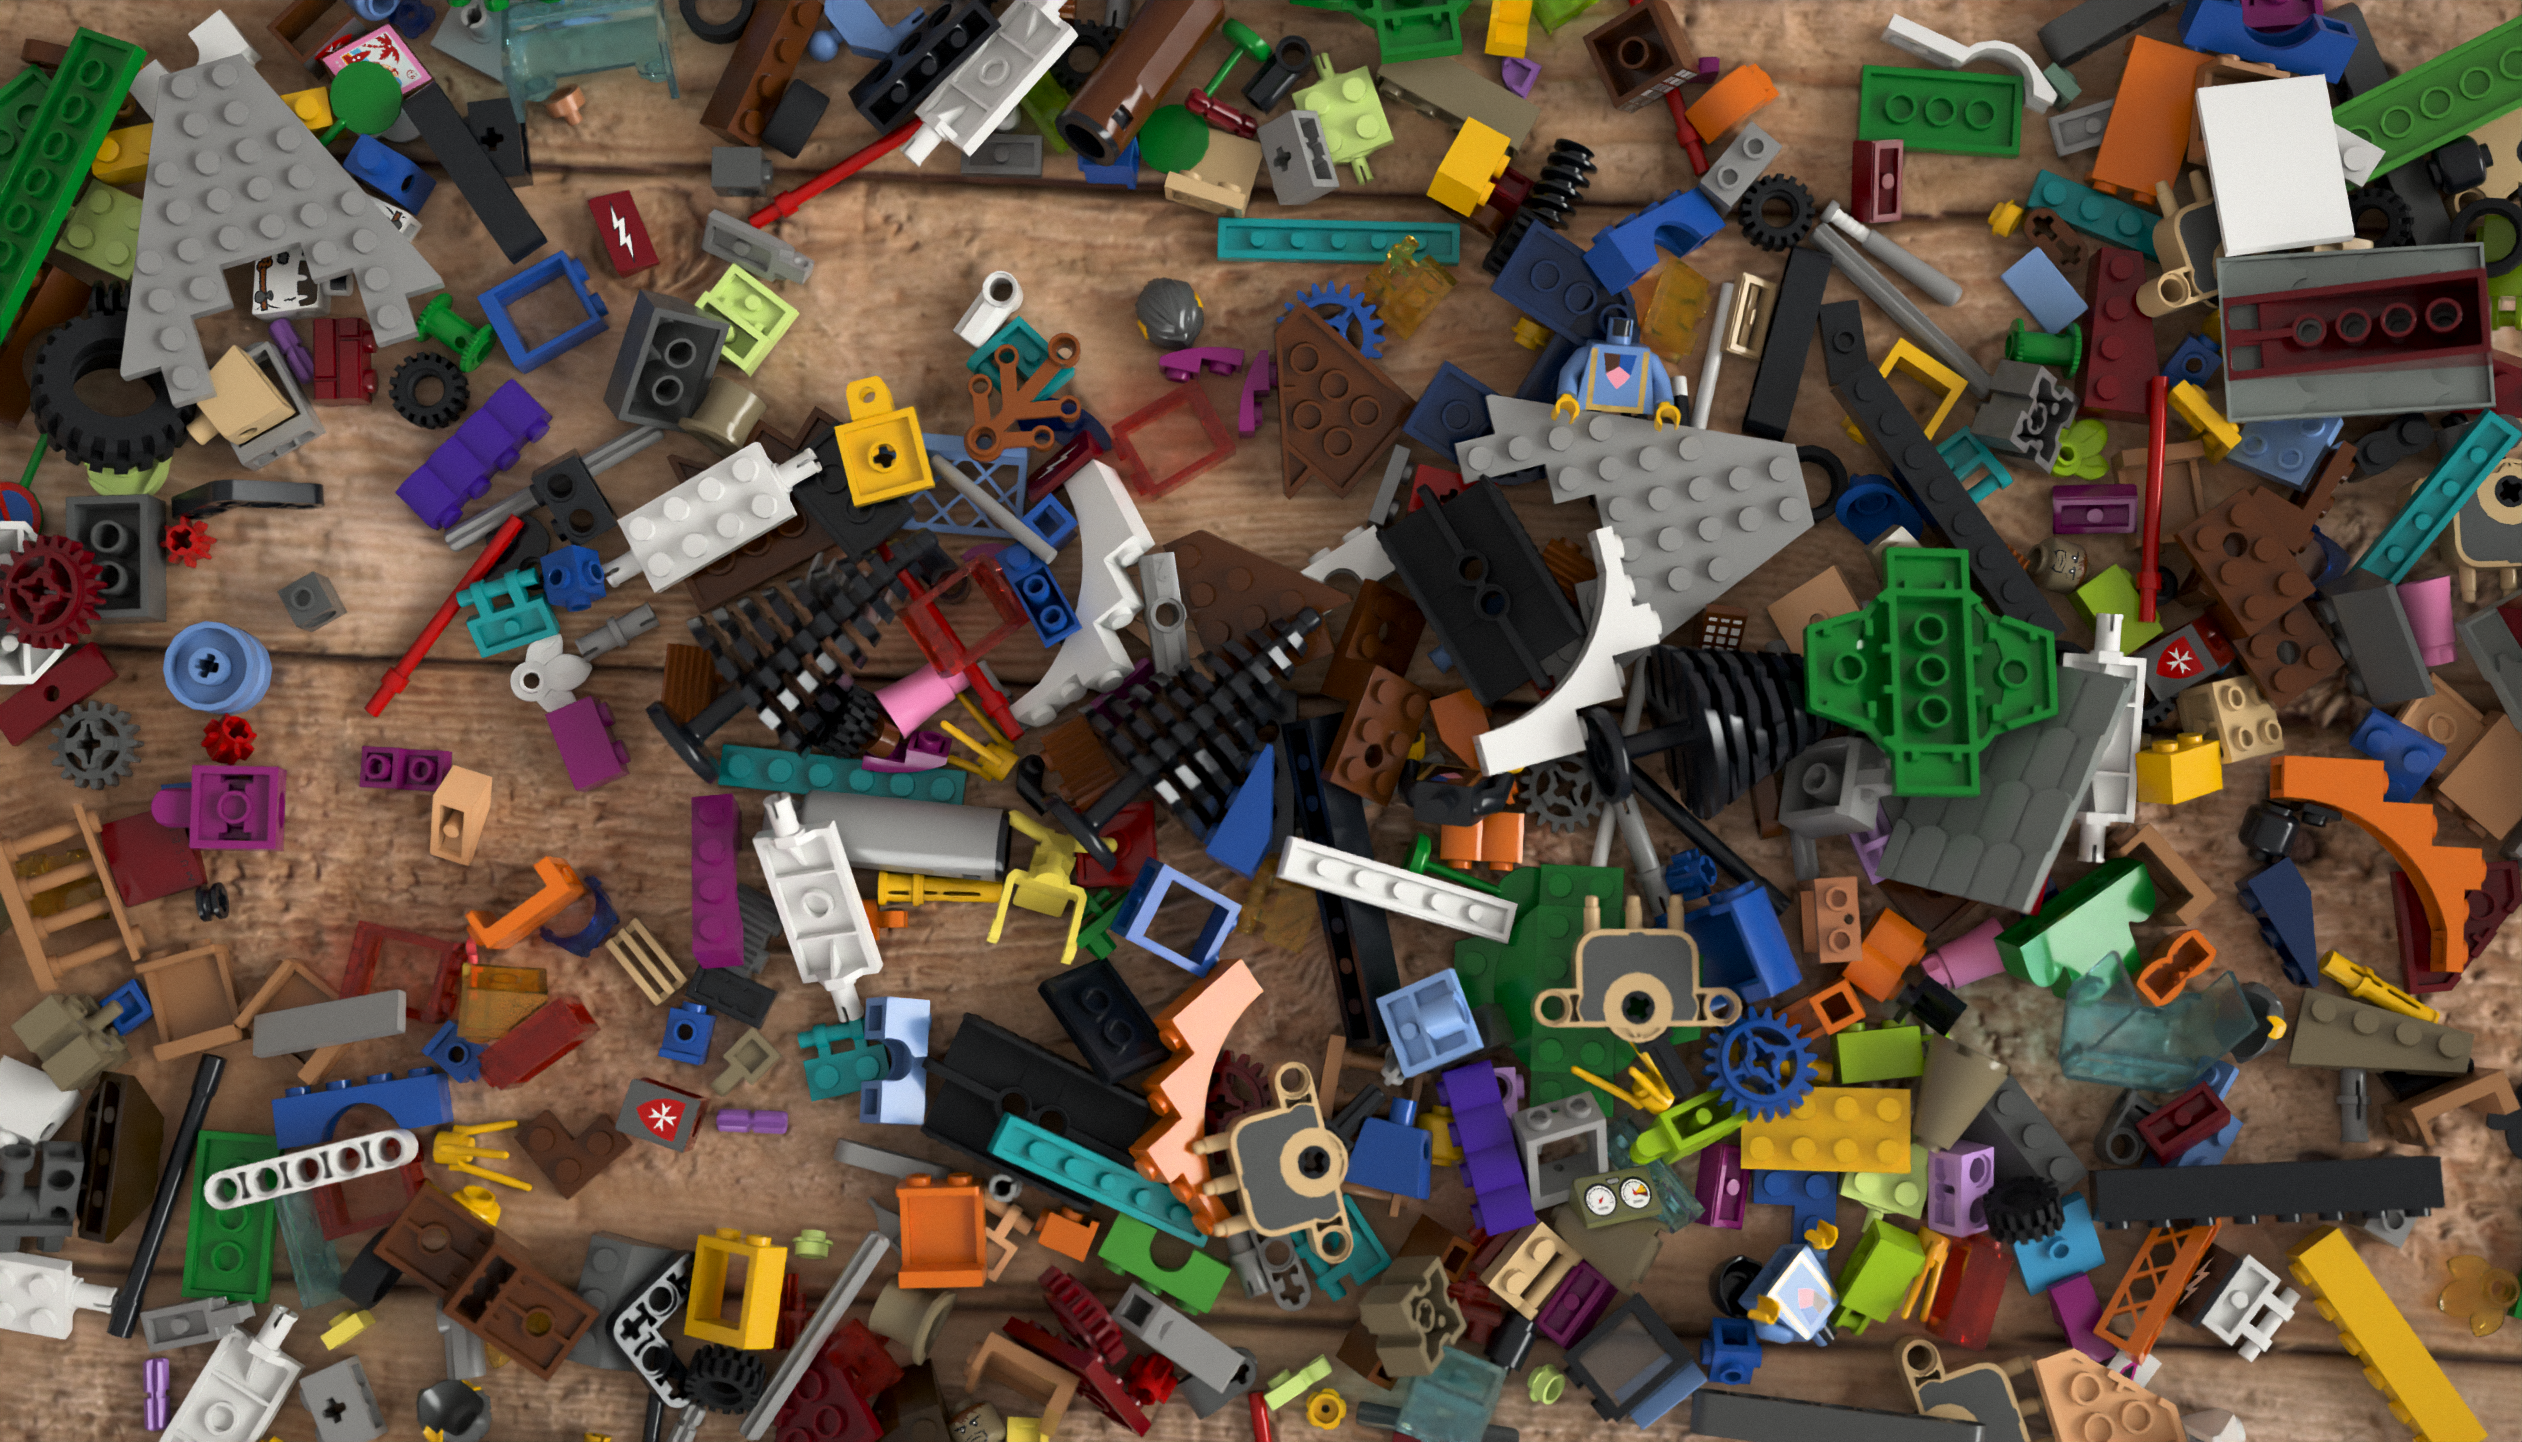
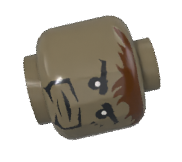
M2049 537L2034 545L2027 556L2031 563L2026 568V571L2035 586L2064 595L2073 593L2087 582L2091 573V564L2088 562L2087 552L2083 546L2058 538Z
M968 1398L956 1404L950 1410L953 1416L948 1420L947 1426L953 1442H1002L1006 1437L1005 1426L989 1401L974 1403L972 1398Z

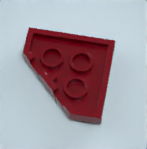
M2518 860L2486 863L2487 872L2485 880L2481 883V890L2465 891L2464 898L2467 899L2469 904V917L2467 922L2464 923V940L2468 944V959L2463 965V972L2473 959H2477L2496 936V930L2507 916L2513 914L2522 903ZM2405 871L2390 872L2404 993L2422 994L2452 991L2461 980L2462 973L2430 972L2431 929L2425 909Z
M1011 1316L1002 1328L1015 1344L1080 1377L1081 1379L1075 1393L1080 1397L1084 1395L1095 1406L1102 1409L1101 1413L1113 1423L1140 1437H1143L1152 1424L1141 1412L1144 1407L1143 1404L1133 1395L1122 1390L1125 1383L1117 1375L1103 1367L1106 1361L1096 1351L1089 1347H1085L1083 1351L1079 1350L1073 1341L1061 1333H1057L1053 1337L1044 1326L1033 1319L1026 1323Z
M830 1334L776 1414L773 1425L777 1426L775 1442H875L884 1435L882 1428Z

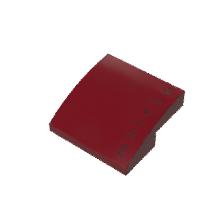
M151 810L102 825L103 831L100 832L102 843L112 874L126 907H134L208 884L201 851L189 848L190 828L165 827L156 822Z

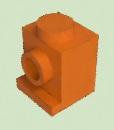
M1062 1206L1060 1211L1044 1207L1034 1229L1041 1233L1037 1243L1084 1262L1101 1220L1094 1217L1091 1223L1088 1224L1083 1221L1085 1214L1070 1207Z

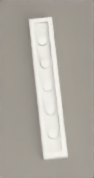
M1293 836L1286 837L1276 875L1278 878L1508 944L1518 905L1514 902Z

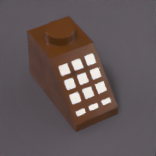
M1707 603L1695 615L1691 646H1697L1701 649L1709 647L1723 648L1725 650L1740 649L1749 609Z

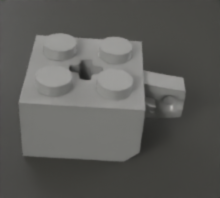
M1849 736L1820 740L1812 746H1805V750L1789 762L1787 761L1778 822L1808 839L1875 830L1879 797L1892 794L1891 770L1884 768L1885 753L1861 738Z

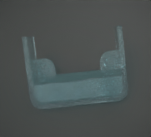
M523 0L510 4L501 13V68L517 124L525 122V100H545L557 88V78L636 66L638 75L643 79H647L650 82H663L667 80L671 98H680L677 62L665 0H562L556 3Z
M2111 950L2087 973L2075 979L2066 993L2058 1063L2063 1075L2067 1079L2170 1093L2192 1083L2256 1030L2259 1025L2233 971L2227 970L2200 994L2182 990L2177 997L2165 1005L2155 1008L2143 1007L2118 951Z

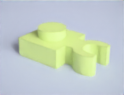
M1321 1354L1291 1374L1286 1368L1267 1381L1269 1388L1264 1390V1398L1272 1411L1308 1389L1309 1385L1331 1373L1332 1367L1324 1354Z

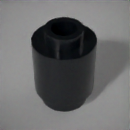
M1508 1310L1504 1319L1500 1317L1483 1351L1485 1355L1490 1357L1487 1365L1509 1376L1512 1369L1520 1372L1537 1339L1534 1333L1538 1325Z

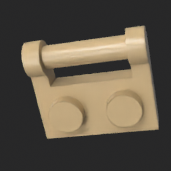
M1536 1216L1537 1223L1521 1227L1479 1277L1529 1321H1532L1537 1315L1538 1311L1536 1308L1572 1265L1577 1267L1583 1260L1579 1253ZM1556 1252H1559V1256L1543 1273V1275L1538 1279V1281L1533 1285V1287L1528 1291V1293L1524 1297H1521V1293L1527 1288V1286L1532 1282V1280L1537 1276V1274L1542 1270V1268L1547 1264V1262L1553 1257V1255Z

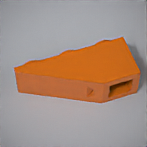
M1469 688L1429 701L1427 708L1439 743L1463 767L1480 769L1472 736L1491 731L1487 718L1492 717L1491 709L1485 708L1476 700ZM1515 781L1505 807L1515 803L1513 795L1518 794Z

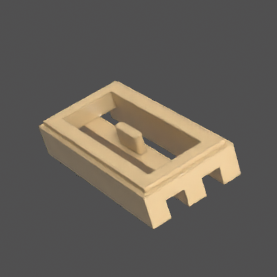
M1745 272L1736 274L1719 349L1720 352L1732 353L1737 358H1747L1746 361L1752 363L1760 362L1778 284ZM1759 288H1761L1762 292L1756 314L1755 305ZM1754 323V328L1748 349L1746 348L1750 327Z
M639 917L634 918L627 927L622 928L615 937L610 938L604 943L656 1007L664 1003L690 981L688 976ZM635 931L640 934L677 979L673 984L668 981L631 936ZM623 941L663 988L664 991L659 994L621 948L620 944Z

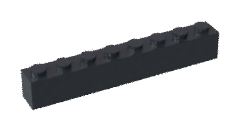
M1870 361L1833 388L1830 392L1945 549H1968L1970 584L1983 599L1991 613L1998 617L2007 615L2054 632L2055 638L2068 630L1874 363Z
M1344 712L1281 724L1304 840L1375 861L1362 798L1320 778L1343 720ZM1315 888L1348 1048L1379 1046L1391 1042L1375 1000L1401 989L1385 909Z
M2427 1155L2088 1170L2092 1221L2104 1222L2106 1230L2131 1229L2130 1221L2147 1220V1228L2173 1227V1219L2189 1218L2190 1226L2216 1225V1217H2232L2233 1224H2258L2259 1215H2275V1222L2279 1223L2302 1222L2301 1214L2318 1213L2319 1221L2345 1220V1212L2361 1211V1219L2388 1218V1210H2404L2405 1217L2432 1216L2431 1208H2445L2441 1156Z

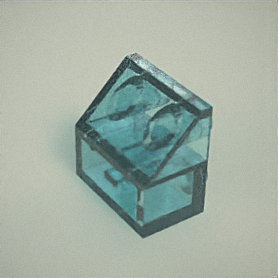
M1442 1346L1445 1357L1430 1376H1411L1393 1429L1423 1442H1481L1495 1410L1507 1370L1450 1346Z

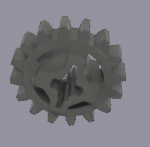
M89 701L88 709L83 705H74L73 712L75 716L73 717L61 714L59 718L64 724L63 728L51 729V733L59 737L58 743L48 745L49 750L58 751L59 754L51 762L52 765L65 767L60 777L66 780L75 778L74 786L87 788L90 784L91 789L103 790L105 782L108 786H119V774L131 777L133 773L128 767L129 763H140L142 760L134 754V749L144 746L143 741L134 740L133 736L141 730L140 726L127 724L132 715L126 711L117 713L118 705L106 703L102 706L101 702ZM111 724L116 728L119 736L111 732ZM100 740V748L92 750V744L98 743ZM74 755L81 760L82 767L76 762Z
M1576 752L1543 761L1539 765L1532 764L1526 766L1532 774L1531 776L1520 777L1519 782L1527 785L1528 791L1519 794V799H1529L1531 805L1524 812L1526 815L1533 812L1539 815L1536 819V826L1539 827L1548 821L1551 822V833H1556L1560 825H1564L1567 834L1574 832V822H1578L1581 827L1586 828L1590 826L1586 817L1588 814L1594 817L1601 815L1600 810L1595 805L1596 802L1602 803L1606 802V800L1599 793L1585 754L1579 758L1576 756ZM1557 763H1570L1581 770L1575 774L1566 772ZM1541 772H1543L1547 780L1545 791L1537 797V781ZM1557 779L1562 783L1569 781L1572 784L1573 788L1568 792L1569 800L1564 795L1557 797L1554 794V790L1558 787ZM1589 782L1590 796L1584 807L1580 796L1582 787ZM1551 805L1562 807L1570 816H1556L1548 812L1546 808Z

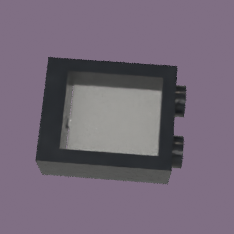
M1639 1292L1562 1356L1568 1363V1366L1563 1369L1568 1378L1578 1390L1586 1385L1596 1397L1590 1402L1592 1407L1606 1423L1613 1418L1618 1425L1622 1424L1695 1361L1692 1354ZM1632 1314H1635V1316L1646 1327V1329L1651 1333V1335L1647 1333V1331L1642 1327V1325L1637 1321V1319ZM1656 1342H1658L1662 1346V1348L1673 1359V1361L1669 1359V1357L1663 1352V1350L1658 1346Z

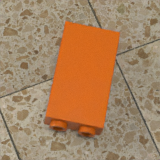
M2135 35L2127 39L2122 54L2128 56L2093 169L2085 172L2083 180L2094 183L2092 189L2100 193L2116 196L2119 190L2133 194L2131 201L2155 207L2156 201L2159 202L2155 184L2166 180L2170 189L2173 190L2189 141L2197 67L2215 59V57Z

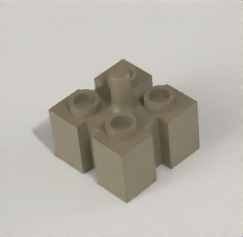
M51 994L11 1025V1028L28 1050L35 1052L44 1063L41 1065L61 1092L75 1091L78 1087L81 1090L94 1089L99 1084V1076L102 1071L115 1072L133 1058L126 1049L128 1042L125 1037L120 1036L115 1028L111 1027L107 1030L105 1027L124 1012L123 1007L116 1000L110 1001L101 1008L89 995L70 994L66 997L64 994Z
M1439 1255L1396 1257L1382 1275L1381 1284L1373 1286L1359 1304L1362 1324L1368 1327L1370 1334H1378L1376 1352L1382 1361L1388 1377L1430 1376L1445 1357L1442 1346H1453L1467 1327L1456 1298H1448L1446 1288L1450 1283Z

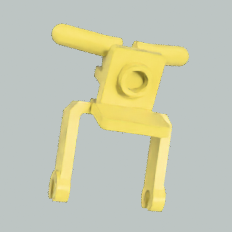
M1011 810L1008 812L1010 814L1009 825L1040 842V844H1035L1033 847L1027 872L1014 869L1007 875L995 918L991 922L986 941L997 944L1013 885L1018 884L1012 903L1019 907L1054 917H1061L1068 900L1070 899L1075 902L1060 961L1061 963L1071 965L1077 949L1078 942L1076 940L1087 895L1084 888L1070 884L1069 877L1076 860L1073 852H1088L1071 834L1067 833L1065 836L1055 833L1054 829L1041 825L1020 811ZM1100 837L1113 853L1117 850L1118 844L1114 838Z

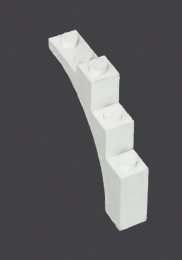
M1094 459L1063 483L1076 512L1082 541V579L1075 611L1082 629L1066 637L1055 661L1040 683L1009 707L1017 721L1038 728L1052 722L1056 718L1057 713L1069 703L1081 699L1086 694L1088 688L1102 693L1113 691L1122 685L1124 678L1135 671L1115 631L1130 624L1134 616L1145 608L1125 568L1137 563L1139 556H1144V553L1152 548L1155 542L1116 470Z
M1612 526L1597 529L1587 534L1598 573L1597 596L1588 635L1576 660L1554 690L1534 708L1499 728L1472 736L1482 776H1491L1586 750L1584 741L1588 740L1587 726L1582 716L1577 717L1575 709L1623 697L1621 688L1625 687L1624 673L1619 663L1614 664L1612 656L1660 643L1658 635L1662 634V626L1656 610L1651 611L1649 603L1633 607L1631 599L1635 598L1634 584L1631 576L1624 574L1621 558H1624L1625 555L1624 547L1619 534L1613 533Z

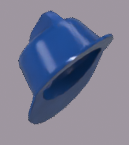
M1857 473L1852 474L1848 490L1838 498L1835 506L1836 518L1866 545L1893 524L1903 526L1917 541L1920 539L1923 531L1922 517L1917 509L1898 492L1890 479L1882 475L1868 474L1860 476Z

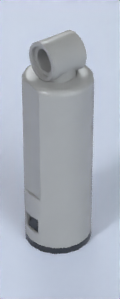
M821 790L808 791L803 803L791 800L798 824L835 821L850 867L1004 883L1007 877L1013 836V827L1009 825L1010 814H1008L1011 810ZM766 807L762 831L773 829Z

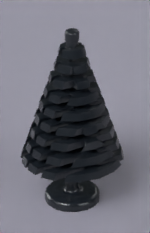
M921 528L912 536L913 539L905 545L898 538L885 542L895 555L887 563L874 548L860 552L874 570L867 577L848 557L836 561L838 567L854 586L849 592L845 591L841 584L828 573L825 567L811 571L813 577L834 602L828 608L821 598L812 589L810 590L805 581L799 576L786 581L803 607H807L813 617L810 623H807L803 614L793 603H788L785 595L775 586L761 590L762 595L784 625L790 626L794 634L792 638L790 636L787 637L785 630L772 616L768 618L765 609L754 598L751 599L749 596H745L736 600L740 610L749 618L752 627L767 645L771 643L774 650L773 653L770 650L767 651L765 644L752 630L748 632L744 621L733 611L729 612L726 605L713 609L711 613L722 631L726 630L733 643L728 646L725 636L713 624L708 626L706 618L702 615L688 619L686 623L704 651L709 649L714 665L729 683L733 680L734 684L688 722L668 704L660 700L654 701L646 708V712L657 730L698 776L705 782L712 784L718 779L721 768L713 754L704 744V741L749 705L752 710L756 709L758 717L771 731L774 728L776 729L779 739L791 750L795 748L798 756L805 760L812 750V743L797 720L792 721L788 710L791 712L794 709L798 720L809 731L813 729L817 737H820L824 731L826 722L818 709L811 705L807 694L796 680L808 693L812 691L816 701L828 712L831 710L833 715L841 704L839 698L830 689L827 681L813 663H808L805 656L811 653L814 660L827 675L831 673L838 686L845 692L850 690L855 682L854 678L834 651L829 650L824 640L830 636L845 656L848 655L853 664L862 670L868 657L853 636L851 637L843 624L850 620L852 625L864 638L866 637L874 648L877 646L882 635L861 608L869 603L875 612L890 625L896 613L880 592L888 586L902 603L905 601L910 591L898 575L907 569L918 580L924 570L918 561L926 554L929 555L939 546L938 538L930 529ZM789 670L790 673L793 671L796 680L792 676L789 678L786 671Z
M1304 606L1290 623L1281 617L1269 622V626L1278 636L1274 641H1271L1258 628L1245 633L1247 640L1258 652L1254 657L1234 639L1221 644L1222 649L1239 669L1235 674L1233 669L1220 657L1217 658L1211 650L1197 655L1206 671L1216 678L1220 686L1217 690L1201 672L1197 673L1189 662L1183 661L1174 665L1173 669L1191 692L1194 691L1198 695L1201 702L1198 707L1195 701L1181 687L1177 689L1173 680L1162 671L1150 676L1151 683L1157 688L1161 696L1174 711H1179L1183 719L1182 722L1178 723L1175 716L1161 702L1157 704L1153 694L1141 684L1135 683L1125 687L1128 695L1139 705L1143 714L1157 730L1161 728L1165 735L1163 740L1161 737H1157L1155 731L1141 717L1137 718L1129 705L1121 698L1118 700L1114 693L1102 698L1103 704L1111 715L1121 722L1125 731L1141 749L1144 747L1147 752L1144 756L1137 752L1136 748L1122 733L1118 734L1113 724L1101 713L1098 714L1092 705L1089 704L1078 709L1079 715L1099 739L1102 738L1109 751L1124 767L1127 766L1129 770L1081 813L1075 812L1061 796L1054 792L1047 794L1041 802L1108 873L1117 865V857L1100 839L1099 832L1144 789L1150 792L1152 797L1165 811L1169 810L1174 820L1185 831L1189 830L1195 840L1199 843L1202 842L1208 830L1196 814L1186 807L1182 798L1165 779L1162 781L1159 775L1162 772L1164 774L1167 773L1169 779L1183 793L1186 791L1190 800L1202 812L1206 811L1210 819L1214 820L1220 806L1214 797L1205 791L1200 780L1185 763L1181 765L1178 756L1183 754L1187 762L1200 775L1203 772L1208 783L1219 793L1222 792L1227 798L1234 786L1232 781L1223 773L1221 767L1206 749H1200L1196 739L1201 736L1203 742L1217 756L1219 754L1222 756L1227 766L1236 773L1240 774L1246 764L1244 757L1225 733L1221 734L1218 731L1215 721L1219 719L1221 725L1234 738L1237 736L1242 745L1252 751L1258 737L1244 718L1241 719L1237 715L1233 705L1237 702L1238 706L1251 719L1254 717L1257 720L1259 726L1263 728L1266 726L1271 714L1265 705L1255 697L1250 687L1255 685L1268 700L1271 699L1276 705L1279 703L1284 692L1268 671L1273 668L1281 677L1290 682L1296 669L1284 653L1290 649L1300 659L1303 658L1308 649V645L1303 638L1307 634L1313 633L1322 624V618L1314 608Z
M1659 644L1650 648L1651 656H1646L1644 668L1645 700L1652 726L1651 729L1623 737L1616 720L1608 710L1601 706H1593L1582 712V717L1588 730V740L1584 741L1586 748L1584 750L1585 757L1597 788L1606 801L1614 805L1630 797L1633 786L1631 760L1663 751L1666 773L1675 791L1680 789L1681 801L1689 811L1692 810L1693 815L1700 820L1705 817V821L1723 811V806L1726 803L1728 806L1745 793V790L1749 788L1750 791L1760 784L1765 776L1772 775L1781 769L1784 761L1789 762L1805 750V746L1815 744L1826 731H1833L1841 725L1840 723L1806 712L1804 657H1801L1799 653L1781 652V656H1777L1775 652L1757 650V653H1753L1746 649L1725 650L1716 647L1701 649L1697 646H1680L1677 648L1674 645Z

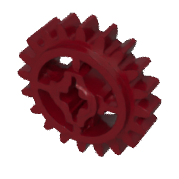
M38 535L36 542L24 540L22 543L24 552L15 550L9 552L14 564L0 565L1 570L7 574L5 580L0 579V588H3V594L0 595V603L5 604V609L0 611V619L10 620L6 627V632L18 634V642L31 644L34 648L61 650L64 647V643L78 644L77 633L88 635L91 633L87 620L100 621L101 616L94 611L95 605H104L107 602L104 598L97 596V591L107 587V583L95 579L104 569L103 566L90 564L95 557V553L82 550V542L69 540L68 537ZM52 590L56 591L57 594H45L44 591Z
M1225 1050L1222 1061H1220L1219 1055L1216 1058L1210 1079L1219 1075V1081L1215 1083L1214 1089L1207 1095L1205 1104V1116L1211 1123L1214 1135L1224 1132L1227 1124L1234 1117L1242 1113L1271 1106L1272 1097L1270 1091L1267 1090L1269 1086L1268 1076L1260 1078L1264 1064L1257 1062L1249 1068L1250 1055L1243 1053L1236 1063L1234 1051ZM1236 1076L1249 1086L1254 1102L1246 1101L1241 1097L1237 1085H1235ZM1227 1102L1231 1103L1232 1106H1239L1241 1109L1223 1113L1217 1111V1109L1209 1108V1105ZM1225 1149L1214 1152L1215 1164L1223 1165L1227 1156ZM1206 1153L1207 1160L1211 1157L1212 1153Z
M1054 1265L1038 1277L1037 1281L1045 1291L1042 1295L1044 1301L1054 1313L1060 1325L1083 1348L1089 1347L1093 1349L1112 1367L1128 1353L1125 1344L1120 1340L1123 1334L1098 1298L1070 1273L1063 1274Z

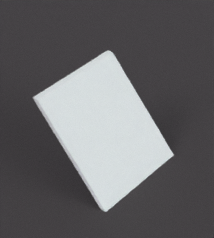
M2325 74L2197 88L2195 98L2225 257L2353 240L2355 232Z

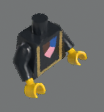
M1421 732L1420 741L1412 744L1398 780L1397 790L1400 799L1408 807L1414 808V819L1417 821L1472 827L1486 817L1503 810L1515 781L1513 774L1519 773L1525 767L1491 776H1482L1481 769L1428 762L1420 763L1419 760L1425 756V735Z

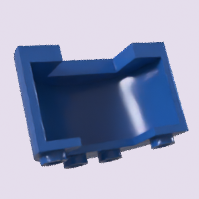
M1750 880L1733 888L1724 889L1707 897L1710 904L1684 914V932L1695 941L1698 953L1704 955L1703 988L1730 989L1737 994L1740 1000L1746 999L1748 1004L1777 995L1803 980L1764 885L1756 887L1754 881ZM1667 912L1654 917L1656 925L1648 928L1668 929ZM1716 995L1710 1002V1012L1728 1005L1727 999L1722 995Z

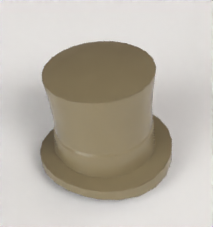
M714 377L699 409L696 410L691 418L680 417L677 425L715 454L726 459L744 448L743 445L749 433L765 413L767 406L760 398L739 384L722 377Z
M895 1274L887 1282L875 1303L869 1319L868 1329L900 1342L903 1346L912 1350L913 1363L922 1365L955 1305L958 1294L948 1290L937 1296L921 1288L899 1289L898 1274Z

